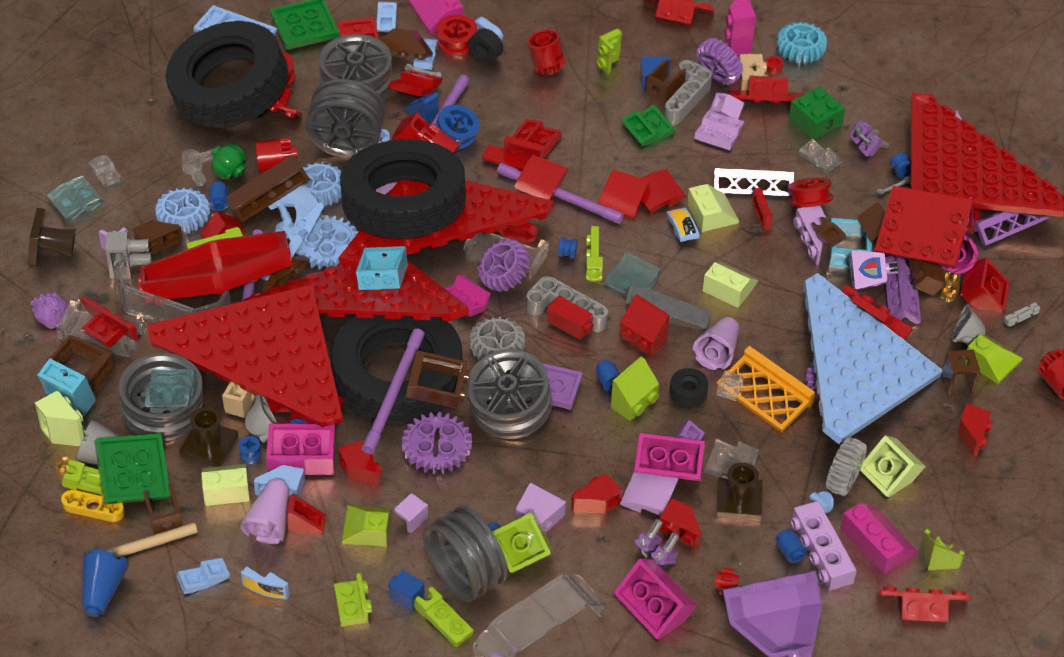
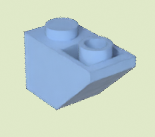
M281 465L254 480L255 495L259 496L269 481L280 479L289 487V496L294 494L300 498L305 484V475L302 468Z

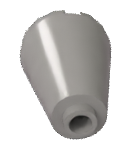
M91 420L85 431L86 436L80 444L77 460L81 463L98 465L95 439L119 437L120 435L99 422Z

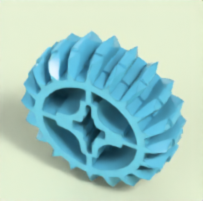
M799 21L798 24L794 22L791 25L786 24L785 28H781L777 36L779 54L783 55V58H788L789 62L795 61L796 64L798 62L803 64L808 62L811 64L812 61H818L819 58H822L827 48L825 32L821 31L820 27L815 28L814 24L809 25L808 22L804 24Z

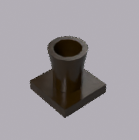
M37 208L29 237L28 264L36 266L40 249L58 252L71 257L76 229L44 227L45 209Z
M211 407L199 408L190 417V423L193 428L179 450L180 456L213 467H219L223 464L237 440L238 431L221 426V415L216 409Z
M745 462L735 463L729 468L728 477H718L717 517L761 521L762 480H758L759 473L753 465Z

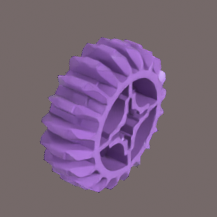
M709 38L699 45L696 58L700 65L712 71V79H715L718 83L730 85L740 78L743 72V64L740 62L741 59L737 57V53L727 43L724 44L722 40L718 41L716 38Z
M509 238L506 240L500 239L498 244L493 242V246L491 248L487 247L488 251L482 253L483 259L478 260L480 266L477 267L478 275L482 283L490 290H496L500 293L503 290L508 292L510 287L515 289V284L517 283L521 284V279L527 277L525 272L530 270L528 265L531 264L530 255L526 247L518 241Z

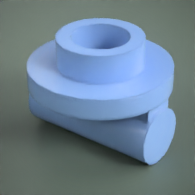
M821 491L818 494L813 492L810 495V500L812 502L819 501L825 513H829L832 510L834 500L829 492Z

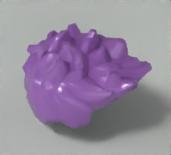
M47 292L46 295L41 293L38 298L34 297V301H31L34 317L39 323L49 329L65 326L70 320L71 311L69 303L55 292L53 294Z

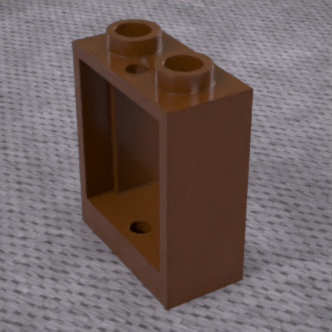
M69 335L65 341H62L54 354L46 360L47 362L50 358L65 365L71 356L76 354L94 362L84 375L92 392L98 388L115 367L111 352L72 335Z
M417 350L406 397L457 409L458 401L463 402L466 390L462 388V383L467 384L470 371L466 370L467 362ZM421 368L458 376L455 394L418 385Z

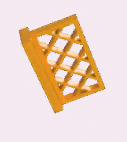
M751 346L744 350V356L716 382L717 387L781 433L807 407L810 408L815 403V392ZM746 364L752 369V373H739V369ZM764 377L768 380V384L756 385L755 378ZM752 378L753 385L740 386V379ZM729 379L738 380V386L729 387L725 383ZM769 389V397L757 398L756 390ZM771 389L783 390L784 396L772 397ZM754 390V398L745 399L741 396V391ZM797 400L801 405L798 408H788V401ZM785 401L786 409L773 410L772 402ZM770 402L771 410H760L757 403ZM786 414L787 419L780 424L774 420V415Z

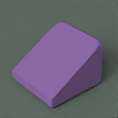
M687 420L680 425L674 437L701 441L705 433L693 422Z

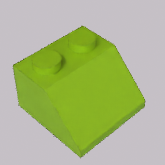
M643 357L638 358L617 376L612 384L611 408L629 421L636 416H640L644 409L650 403H655L659 397V382Z
M534 510L492 531L503 551L510 573L552 554L554 551Z

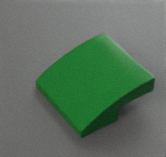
M655 105L641 113L636 110L621 120L641 146L656 143L676 133L675 128Z

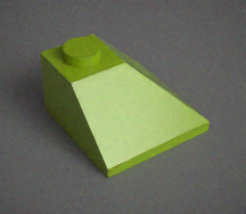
M981 334L967 348V350L974 349L980 373L997 384L1023 360L1022 357L991 337Z
M347 505L342 544L387 547L392 508Z

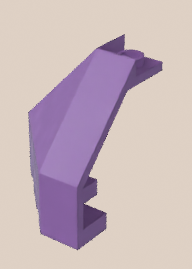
M816 571L723 590L730 625L768 657H812L823 606Z

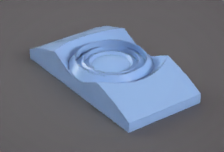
M214 5L194 26V31L197 33L204 28L222 22L248 21L265 27L273 35L277 33L276 27Z

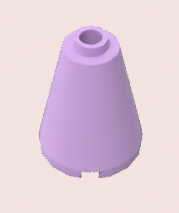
M724 317L697 337L693 345V351L696 353V360L703 367L710 370H716V368H722L723 370L731 364L739 332L737 321L730 317Z
M274 479V481H269L241 522L240 528L245 535L250 536L251 533L257 536V541L267 544H278L280 540L283 541L289 497V487L283 480Z

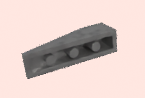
M630 285L625 303L626 310L634 296L638 294L669 314V323L704 331L707 330L711 314L710 310L651 289Z

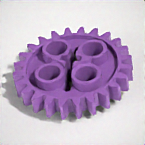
M430 412L428 418L422 414L420 421L414 418V425L408 423V430L403 431L402 452H404V458H409L410 465L416 463L417 470L424 467V473L432 469V473L435 474L437 469H440L441 473L444 474L445 468L452 472L453 465L460 467V461L466 462V456H470L472 434L469 433V427H464V421L458 423L457 416L450 419L449 413L442 417L441 412H439L434 417L432 412ZM439 428L438 456L434 457L436 429Z

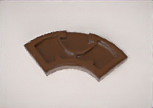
M305 255L293 256V266L271 274L262 291L265 292L271 287L282 286L291 277L295 279L304 270L310 259Z

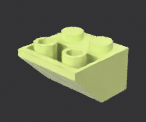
M57 390L35 402L40 428L51 443L80 446L85 438L84 435H86L81 423L83 422V417L78 410L74 411L70 400L66 396L63 397Z

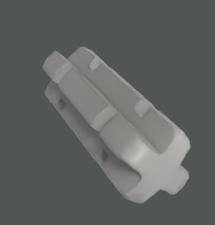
M1032 302L1028 306L1005 315L1003 322L1007 327H1011L1031 317V315L1038 314L1040 306L1036 302Z

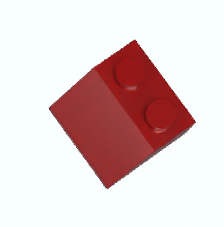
M985 257L976 261L974 266L965 272L961 295L972 307L1003 313L1006 308L1010 282Z
M636 294L620 321L619 336L652 357L667 343L670 315Z

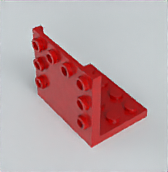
M893 186L874 251L951 266V268L956 269L964 236L968 233L974 234L976 228L973 200Z

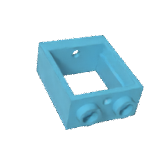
M832 218L831 223L834 222L846 235L865 236V250L837 248V245L831 249L829 248V267L850 269L849 253L854 250L872 252V242L859 220Z
M405 246L364 248L356 270L359 290L399 289L408 266Z
M50 358L37 375L47 396L58 390L63 397L66 396L70 400L74 411L78 410L83 417L96 401L84 375Z

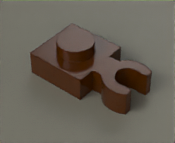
M820 217L821 225L812 222L813 231L817 233L818 238L828 248L831 249L846 239L845 232L834 222L828 225L825 217Z

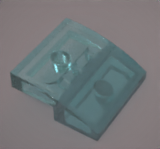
M84 176L71 179L47 194L48 198L69 223L84 210L89 214L104 201Z
M626 252L618 266L613 267L604 284L628 295L630 285L651 289L662 271L660 268Z
M153 369L150 385H147L145 407H189L196 380L195 369Z

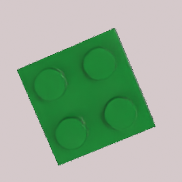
M819 86L791 101L789 119L815 140L843 125L845 107Z

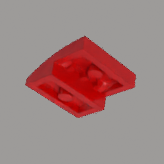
M374 17L337 22L340 37L350 34H363L379 39Z
M415 70L402 71L400 79L390 81L389 89L422 97L434 91L443 82V78Z
M525 119L512 137L543 145V158L545 159L562 137V133L558 129L545 128L542 121Z
M533 154L523 168L514 188L531 196L552 200L558 186L561 187L568 168Z
M613 169L598 204L619 211L625 217L635 219L642 205V199L649 187V181Z
M667 169L642 177V179L649 181V187L642 202L651 214L666 204L671 207L686 197Z

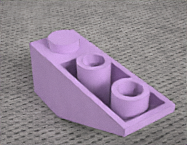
M820 205L797 208L796 217L793 219L794 226L799 230L801 240L806 244L810 258H813L816 265H819L823 242L818 238L817 233L813 231L812 222L821 225L820 217L826 218Z

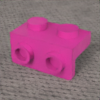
M462 274L457 275L454 285L444 288L468 306L469 314L466 316L470 317L484 312L490 298L489 292Z

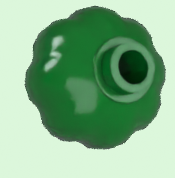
M227 144L222 147L218 145L211 153L213 156L211 163L213 173L220 179L230 180L233 177L238 179L247 168L245 166L246 154L236 144Z

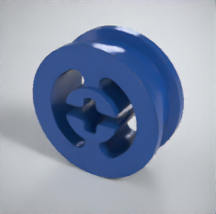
M462 105L444 107L440 111L435 123L438 128L460 144L458 149H464L472 145L480 128L477 115Z

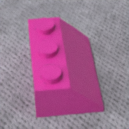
M408 0L429 33L437 32V25L443 18L451 15H463V6L459 0Z
M735 0L729 6V12L726 15L727 29H724V44L727 43L737 53V57H740V54H751L756 16L750 0Z
M269 424L266 455L267 471L269 472L281 465L304 469V475H334L335 424L326 427L316 424Z
M640 433L634 473L700 481L705 441Z
M860 503L844 512L841 529L882 574L887 573L918 554V550L876 506Z
M640 558L613 592L656 639L662 638L683 624L698 606L651 559Z

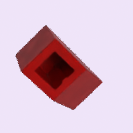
M416 112L402 119L390 140L415 139L423 127L428 129L430 125Z
M966 404L958 434L971 453L977 456L979 449L985 448L988 437L984 436L985 432L990 433L993 421L989 419L992 411Z
M363 440L338 448L339 463L347 478L374 486L380 485L382 469L378 462H374L373 454H367L362 451Z
M603 473L599 477H594L588 485L582 489H577L573 493L571 509L574 512L605 514L621 502L622 488L606 473Z
M671 499L659 517V520L663 523L659 531L667 536L676 533L679 536L678 540L684 544L699 548L702 532L692 507Z

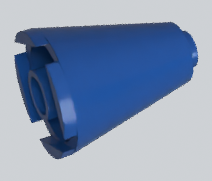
M89 550V554L84 553L82 564V609L86 611V615L98 617L99 614L105 613L128 569L129 562L126 558L121 556L119 560L114 558V553L105 550Z

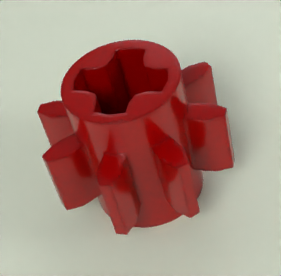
M724 567L723 572L717 571L714 588L720 589L719 595L724 596L723 590L738 586L740 575L734 574L735 569Z

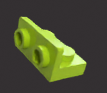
M618 28L599 37L597 65L607 74L611 73L612 63L619 60L622 32Z
M356 573L355 581L334 584L341 627L368 623V613H372L370 599L365 598V594H368V586L366 580L362 581L361 573Z

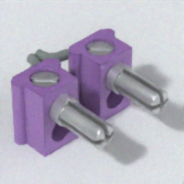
M859 120L849 133V136L856 144L860 143L859 149L867 157L873 156L879 147L888 148L889 146L887 141H882L878 136V129L872 128L868 122Z
M656 519L648 532L641 533L639 538L635 539V544L641 548L645 559H648L645 552L655 551L651 553V556L656 560L657 564H674L679 552L673 546L679 536L676 533H672L667 543L659 546L663 539L657 535V532L663 523Z

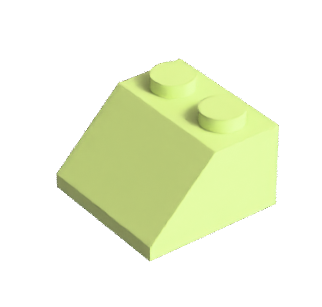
M709 184L689 188L687 205L701 232L739 223L734 210L723 192Z
M714 262L704 275L703 292L739 308L758 283V279L726 264Z
M885 435L864 460L860 471L884 495L890 497L911 484L926 466L897 438Z
M246 464L202 468L205 506L250 501Z

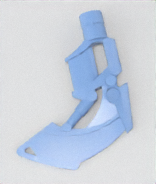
M301 186L268 206L270 210L275 208L280 210L283 221L276 225L274 232L285 231L287 239L290 238L291 258L303 242L305 233L310 234L324 208L322 202L318 203L316 198ZM286 207H295V223H293L290 213L287 211ZM271 274L261 278L267 281Z

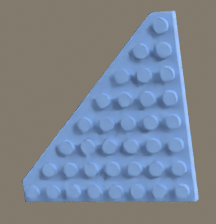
M819 273L805 280L803 291L806 294L805 305L809 316L808 328L809 332H811V350L814 352V372L817 374V394L820 396V416L823 418L822 431L836 443L841 444L846 438L853 436L941 377L943 370L872 314L852 302L851 298Z

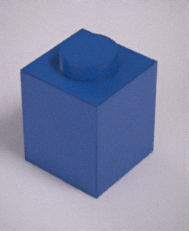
M404 570L397 576H393L389 581V598L410 611L415 608V598L418 596L423 598L425 596V583Z

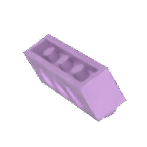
M819 501L795 507L790 519L791 526L794 531L797 530L800 540L807 548L810 562L818 569L821 582L826 584L829 591L853 584L857 570Z

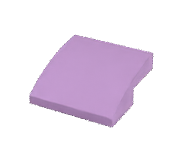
M709 110L703 117L701 126L695 132L694 139L731 150L740 135L745 121Z
M633 473L620 505L641 513L643 508L661 516L669 503L679 478Z

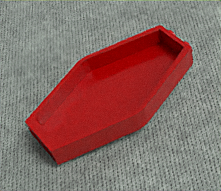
M285 231L213 240L140 267L141 275H138L139 293L141 296H145L146 302L155 301L156 304H164L169 299L209 294L221 295L226 293L227 290L240 285L258 281L261 277L293 266Z

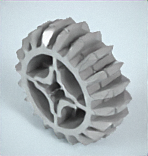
M501 315L498 319L492 316L490 320L484 318L482 322H477L476 327H472L469 336L470 351H472L473 357H477L478 361L488 354L499 350L517 349L523 351L526 343L525 334L521 326H517L516 321L510 322L509 317L505 320L502 319Z
M850 437L843 441L831 464L827 476L826 489L842 496L850 492L866 457L867 446L865 443Z

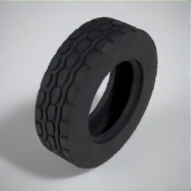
M248 21L222 22L198 31L177 48L166 68L167 87L179 112L190 122L211 128L230 127L259 116L277 101L288 79V66L276 37L265 27ZM234 60H248L254 63L248 74L233 84L220 88L201 86L203 78L212 69L223 63Z
M397 139L376 143L354 154L346 162L340 174L342 207L345 216L358 229L382 238L411 239L438 232L453 223L462 213L466 204L465 170L462 162L449 149L429 141ZM405 180L423 182L432 186L424 192L410 196H389L375 191L385 184Z
M356 315L351 317L339 329L331 346V368L337 394L343 397V404L358 416H362V418L372 422L375 421L391 382L371 375L364 368L363 363L370 354L382 347L390 345L407 346V342L415 328L421 329L425 333L418 350L463 361L461 340L451 323L442 321V317H431V320H414L413 316H403L402 319H385V315H374L373 318H357ZM427 369L420 375L418 385L455 394L458 376ZM409 380L404 381L385 424L414 423V418L420 421L422 414L428 418L430 412L436 415L446 406L407 398L406 392Z

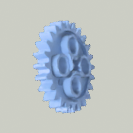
M326 215L325 219L322 220L319 216L310 234L305 233V238L302 240L303 242L297 249L296 254L307 256L310 259L311 268L318 265V269L321 270L323 266L327 268L330 266L335 267L339 264V256L359 231H356V226H351L350 221L344 223L343 217L337 220L335 215L332 219H329L328 215Z

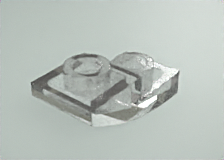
M814 139L802 146L798 151L807 161L827 172H830L843 161L830 148L824 150Z
M107 155L97 156L93 160L88 161L91 170L105 190L124 184L122 176L115 170L113 162Z

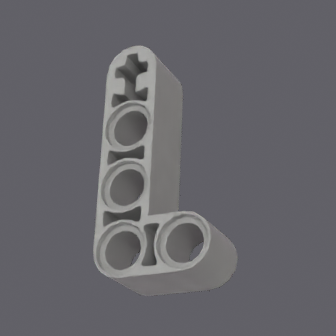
M691 60L680 62L679 72L683 68L686 69L685 83L665 104L664 116L672 125H678L711 89L712 71Z
M546 276L541 278L527 293L526 311L532 316L543 314L547 307L560 295L593 314V331L601 332L607 327L608 309L604 305L553 277Z

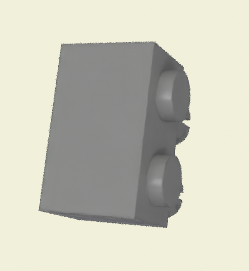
M128 231L107 232L105 252L110 278L131 277V268L133 266H144L152 263L151 253H133L149 252V239H130Z

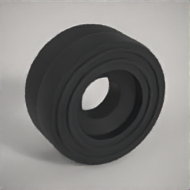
M487 28L477 30L468 41V48L471 54L484 64L493 63L502 54L504 49L499 36Z
M684 368L678 370L673 374L670 381L669 392L672 400L676 404L687 408L701 405L707 398L708 379L697 369ZM685 385H692L695 389L688 391L683 387Z

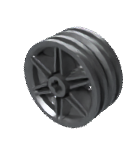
M350 34L330 41L322 49L319 56L321 85L325 82L342 78L358 81L369 86L381 97L382 101L390 94L392 89H389L390 81H393L392 55L387 45L381 40L363 34Z
M336 79L325 82L313 93L305 124L307 135L319 149L331 155L352 157L362 149L378 143L385 115V106L381 97L372 88L363 83L349 79Z
M517 349L499 350L479 360L469 374L467 393L472 414L478 426L486 433L503 439L521 438L538 430L548 419L553 403L548 373L543 363L534 355Z
M154 353L143 356L132 362L124 370L119 381L122 417L126 426L136 435L161 433L162 441L181 438L190 433L193 428L190 423L192 413L204 407L202 378L199 370L191 361L176 354Z
M461 505L447 513L444 518H439L424 527L423 542L435 571L447 588L462 601L471 602L478 596L483 595L486 590H490L506 580L508 568L503 551L491 529L471 508Z

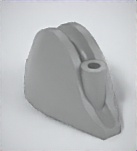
M966 304L953 330L952 341L970 345L980 334L985 335L986 329L972 307Z
M257 394L254 405L246 415L245 426L251 434L264 443L268 440L269 424H278L265 398Z

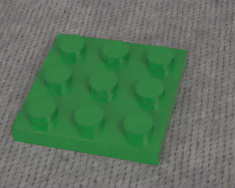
M306 0L270 9V15L286 50L340 37V32L325 0Z
M161 433L95 439L94 443L104 505L145 501L143 491H147L149 501L170 498Z

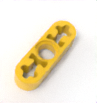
M68 490L61 497L63 509L70 513L109 522H118L125 515L123 503L104 505L103 498L99 495ZM90 503L99 504L96 509L87 508Z

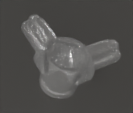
M187 149L181 155V169L185 174L191 175L196 186L202 187L206 183L201 169L203 164L212 161L213 156L211 153L214 149L202 153L193 149Z

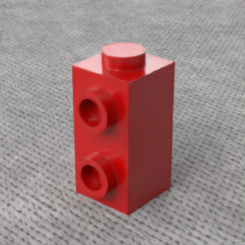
M560 295L547 307V322L579 340L586 334L591 333L594 324L593 314Z

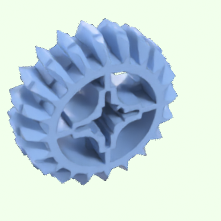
M323 161L321 164L315 162L314 165L307 164L306 168L303 167L310 180L301 185V187L308 190L318 203L322 202L324 207L325 205L331 207L333 203H338L339 199H342L340 187L341 170L338 169V166L333 167L331 163L325 165Z
M185 186L181 190L176 187L175 191L169 190L168 194H162V198L158 199L155 208L156 219L159 222L177 224L181 227V233L188 232L190 234L192 230L197 232L198 227L203 228L204 223H207L208 217H210V205L205 194H201L199 190L194 191L193 188L187 190Z

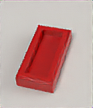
M755 188L752 197L753 207L764 231L771 230L772 213L762 189Z

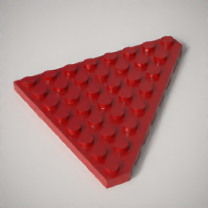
M912 93L911 189L973 200L974 209L1064 217V196L1057 191L1055 185L1046 179H1040L1036 176V171L1025 163L1021 165L1015 160L1016 157L1006 149L1001 150L995 145L996 142L986 134L981 135L975 130V126L965 119H959L956 116V112L948 106H942L936 102L937 98L933 95Z
M465 180V207L459 217L449 226L433 234L411 239L382 238L360 230L339 256V264L358 268L364 248L405 246L406 255L420 252V248L431 246L433 249L448 245L447 241L471 239L477 233L485 232V234L501 231V227L511 225L516 227L528 224V220L538 218V220L547 219L554 208V201ZM398 181L388 195H415L428 190L432 186L418 181Z
M409 261L399 289L359 290L356 275L357 268L341 264L335 267H327L324 271L308 274L306 277L298 280H291L282 286L271 287L268 291L254 293L250 297L243 299V301L312 285L319 313H328V317H345L346 314H356L357 318H373L374 315H385V319H402L403 316H413L414 320H431V317H442V321H452L469 314L467 305Z
M312 285L147 324L149 341L151 346L157 349L161 348L168 353L182 356L191 361L197 368L205 372L208 370L216 374V377L228 383L233 382L239 385L241 389L254 395L258 394L264 397L266 401L279 407L283 406L289 409L291 413L304 419H311L315 421L316 425L321 427L344 422Z

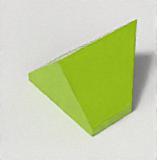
M926 529L921 546L927 570L960 568L965 552L961 550L957 553L950 550L954 545H945L939 536L933 541L930 537L931 531Z

